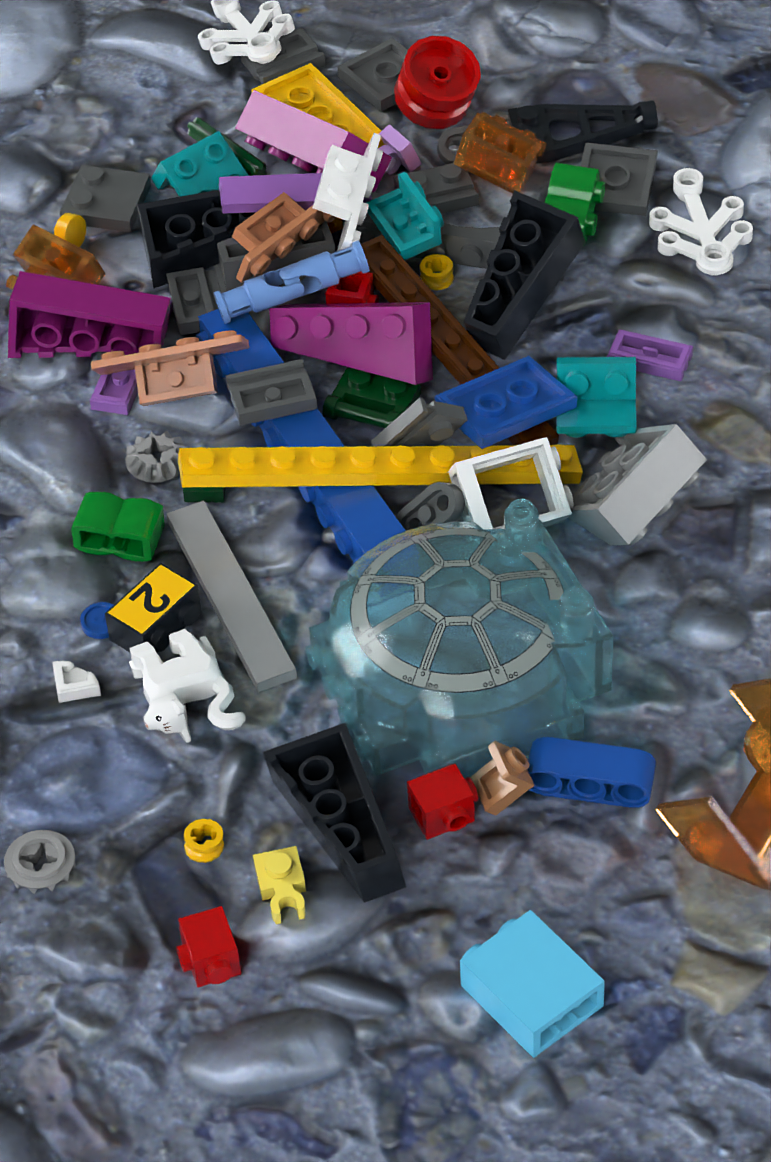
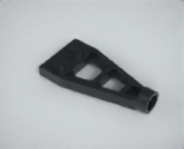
M654 100L642 101L635 105L539 104L508 109V121L520 166L557 161L584 152L585 143L606 145L643 133V130L657 129L658 127L657 110ZM588 121H614L615 126L591 132ZM553 122H574L579 125L581 132L568 139L554 140L551 136L549 124Z

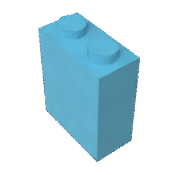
M531 910L518 919L508 920L502 925L496 935L483 944L473 945L460 960L461 986L533 1058L604 1006V980Z

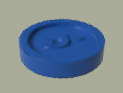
M107 602L94 603L82 612L80 617L81 628L87 636L94 639L109 638L105 613L113 604Z

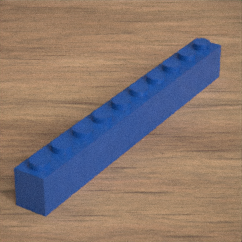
M219 309L198 316L200 333L196 334V337L199 338V342L214 339L213 334L229 330L236 331L237 335H242L249 340V349L213 355L215 371L221 379L226 378V375L284 363L249 313L231 318V322L224 324ZM318 408L251 423L254 427L259 426L268 447H345ZM299 486L304 500L307 503L312 501L316 507V512L324 528L330 527L333 531L336 544L343 555L349 554L353 560L354 569L359 578L370 563L381 553L400 541L410 538L374 486ZM413 544L403 549L387 561L378 571L377 575L419 577V548L416 544ZM372 583L371 587L378 594L402 583Z

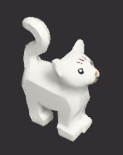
M186 629L170 634V649L173 654L180 655L181 657H176L166 662L161 660L155 648L149 642L129 648L132 659L129 663L135 679L143 678L144 695L149 703L148 711L143 717L148 730H158L165 734L179 733L186 743L190 742L191 734L184 704L205 700L216 694L217 696L208 707V719L214 726L222 730H234L241 727L245 722L246 715L243 712L224 713L234 698L233 687L225 680L219 669L215 651L206 636L199 637L198 641Z

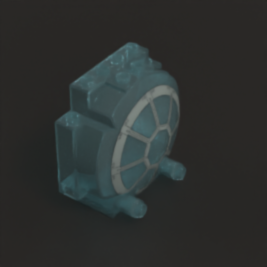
M516 499L510 503L504 513L505 529H483L475 522H444L410 529L386 539L367 551L347 571L348 579L340 582V587L334 594L329 620L309 627L311 645L305 647L308 661L313 670L320 669L323 675L321 677L322 685L328 699H336L339 705L337 709L341 723H346L348 730L352 729L355 735L354 744L361 761H369L376 776L420 760L426 774L455 763L463 777L466 778L471 777L493 759L488 749V745L493 741L508 747L514 746L518 748L526 758H529L532 742L537 738L554 737L577 741L584 738V710L579 702L612 690L613 635L595 608L592 595L582 587L539 519L538 510L531 501Z

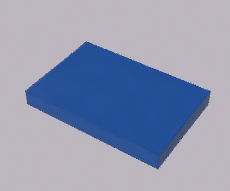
M527 356L435 396V401L464 407L467 421L459 429L481 449H484L576 408L578 397L534 359Z

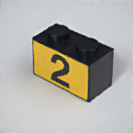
M160 563L105 613L109 640L129 653V648L144 642H149L157 653L164 651L170 645L169 635L192 625L202 612L198 585Z

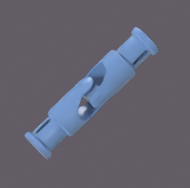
M359 240L352 243V246L331 254L328 251L322 252L278 270L245 280L244 284L240 287L223 293L216 291L213 294L224 324L231 322V318L250 311L255 313L265 311L295 298L339 284V279L358 272L364 274L370 270ZM300 276H306V277L300 282L299 277H300Z

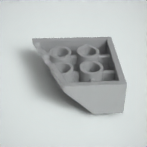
M677 424L638 428L636 433H628L626 436L616 437L615 440L620 446L612 452H606L598 462L603 468L601 472L587 478L574 494V507L571 509L572 515L568 518L610 546L633 545L643 538L647 532V524L654 517L662 515L672 506L674 501L671 498L680 489L688 487L698 478L699 472L697 470L707 460Z

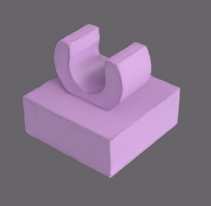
M390 124L379 133L385 145L378 149L392 157L385 171L388 175L395 173L400 165H403L409 172H413L422 164L411 142Z

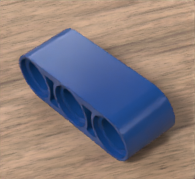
M541 737L532 742L529 753V768L527 770L534 783V786L529 790L543 796L639 808L649 803L657 763L650 753L640 749L554 737Z

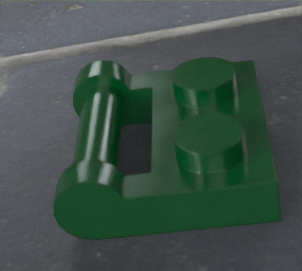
M347 367L333 393L326 397L322 414L323 417L333 420L341 417L385 429L418 400L421 395V383L414 385Z

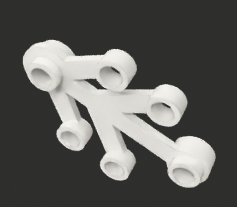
M212 0L211 5L215 16L221 22H229L236 30L209 28L201 31L198 34V39L203 50H210L213 62L216 64L226 63L233 56H248L251 61L265 64L273 61L280 53L281 44L279 38L291 33L295 26L292 16L290 14H282L279 2L275 0L263 3L259 7L260 12L251 24L239 12L241 10L239 0ZM269 22H272L273 26L270 28V30L268 32H263ZM227 42H247V44H229Z
M692 168L678 170L674 174L673 191L678 199L685 202L692 221L671 213L668 208L656 207L650 211L649 226L655 231H665L671 228L699 240L701 246L680 239L679 234L676 232L665 231L658 236V251L665 256H673L680 253L696 260L698 269L706 274H724L733 266L734 258L732 252L737 246L746 245L752 241L753 226L748 221L739 220L731 225L730 233L721 242L716 241L715 236L729 221L738 220L743 216L744 202L736 196L726 197L722 200L719 210L708 220L699 196L703 188L702 174Z

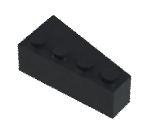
M219 190L137 204L141 234L153 288L155 289L167 284V273L202 267L206 269L219 264L217 243L232 238L235 227L256 212L223 214Z
M515 190L510 199L511 208L507 217L503 218L500 225V236L494 250L491 249L487 259L488 267L484 278L479 280L464 319L468 333L483 350L503 360L507 358L585 244L578 217Z
M346 723L263 752L275 786L364 903L406 888L398 857Z

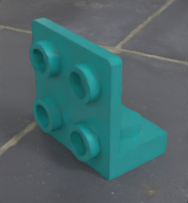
M217 131L161 161L151 180L158 190L171 185L179 197L219 190V177L249 175L220 131Z
M557 357V380L578 397L576 408L557 416L558 434H566L569 437L575 438L584 437L587 434H606L610 437H623L628 433L637 432L636 357Z

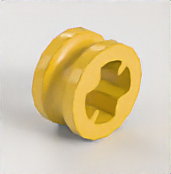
M442 254L426 256L420 263V278L430 290L438 291L448 288L454 280L452 260Z
M199 819L191 822L184 831L186 855L191 860L202 863L218 858L224 849L222 827L211 819ZM204 836L211 837V840H206L204 844L197 843V841H202Z

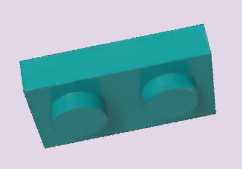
M404 171L398 174V189L366 202V204H369L368 215L385 239L404 260H407L442 244L440 227L444 226V221L439 209L435 205L431 207L427 202L418 181L413 182Z

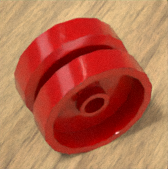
M429 36L420 39L408 49L394 87L395 102L402 114L417 125L427 129H445L454 126L466 116L481 78L479 62L474 53L460 41L447 36Z

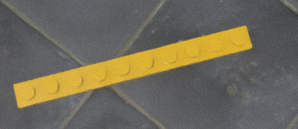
M478 445L179 448L178 465L182 488L431 485L436 482L452 483L448 471L456 462L516 445L488 446L484 449H481ZM550 445V447L554 446L560 456L561 470H558L562 484H580L583 471L575 445ZM533 458L476 474L479 485L541 484Z

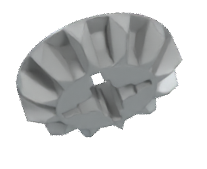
M151 431L148 438L136 436L135 444L127 446L126 466L128 471L139 480L152 483L168 481L180 474L178 465L179 448L188 447L184 446L181 437L172 438L168 431L164 432L161 436H156ZM160 451L161 457L159 463H157L156 458L153 457L152 452Z
M36 830L23 834L12 842L5 853L4 868L7 878L14 882L17 889L26 887L33 894L38 889L46 887L53 892L55 884L60 881L68 882L71 869L76 868L75 851L71 842L62 834L51 830ZM43 852H45L48 863L43 864L42 869H39V871H35L33 864L37 863L39 857H42Z

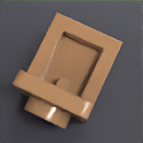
M493 741L488 745L493 759L470 778L477 789L485 812L496 816L531 789L534 783L527 770L529 762L526 756L514 746L508 747Z

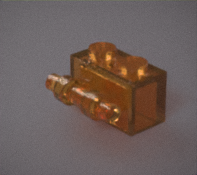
M483 111L481 114L477 112L462 135L453 164L512 194L514 190L521 192L533 173L538 156H542L547 143L535 138L536 133L525 129L523 132L507 124L506 118L499 115L493 117Z
M34 224L13 253V256L23 270L29 273L99 285L106 274L92 253ZM10 275L7 279L6 287L13 290L18 276Z

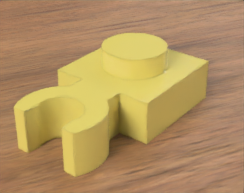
M292 846L254 854V868L262 901L271 899L270 907L274 923L276 925L282 923L280 912L285 907L295 908L299 920L305 919V902L300 893L306 892V885L297 847Z

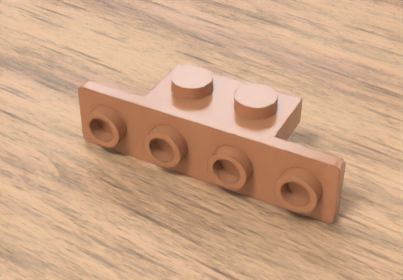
M283 192L235 227L232 237L249 251L243 258L236 279L243 283L252 275L255 277L262 275L272 260L276 257L282 259L287 256L296 242L300 239L308 240L317 231L320 224L324 221L330 223L336 217L312 208L313 205L304 210Z
M233 330L221 331L213 334L214 339L199 342L197 337L183 338L176 341V346L162 348L160 344H150L139 347V353L125 355L123 351L106 352L101 355V360L91 361V368L100 375L135 369L140 405L160 404L218 393L213 355L249 349V340L242 335H237V332Z

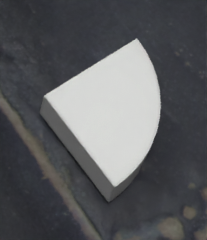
M69 661L52 662L59 703L101 696L98 680L92 672L75 667L74 663Z

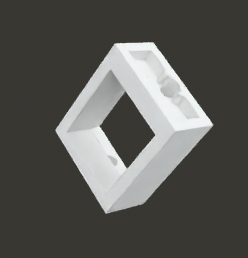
M547 437L456 462L448 471L452 484L457 485L461 489L465 499L462 517L466 528L481 529L483 532L488 531L497 541L564 522L572 515L571 509L574 507L573 497L569 487L562 484L558 470H561L560 456L554 446L550 447ZM533 458L550 512L493 528L476 474ZM468 535L472 548L478 547L484 537Z

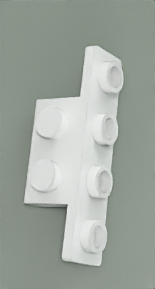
M373 133L363 156L332 145L328 152L312 208L345 220L337 251L350 247L353 242L360 240L361 232L356 230V226L362 225L369 204L364 203L363 200L364 197L369 199L376 181V177L370 174L371 171H377L383 155V151L378 149L381 138L379 134Z

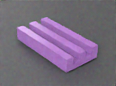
M619 329L607 357H636V371L682 381L684 371L688 367V360L690 361L693 356V346Z

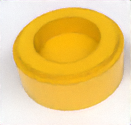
M65 213L58 219L55 225V243L64 250H78L86 236L85 219L77 214Z

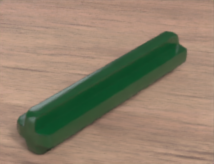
M196 117L193 122L190 121L187 125L189 129L188 135L196 141H200L219 131L199 117ZM221 133L249 176L267 175V166L264 162Z

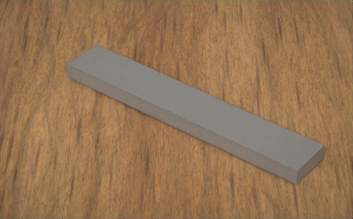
M201 501L166 513L168 524L257 692L297 679L296 668L206 503Z

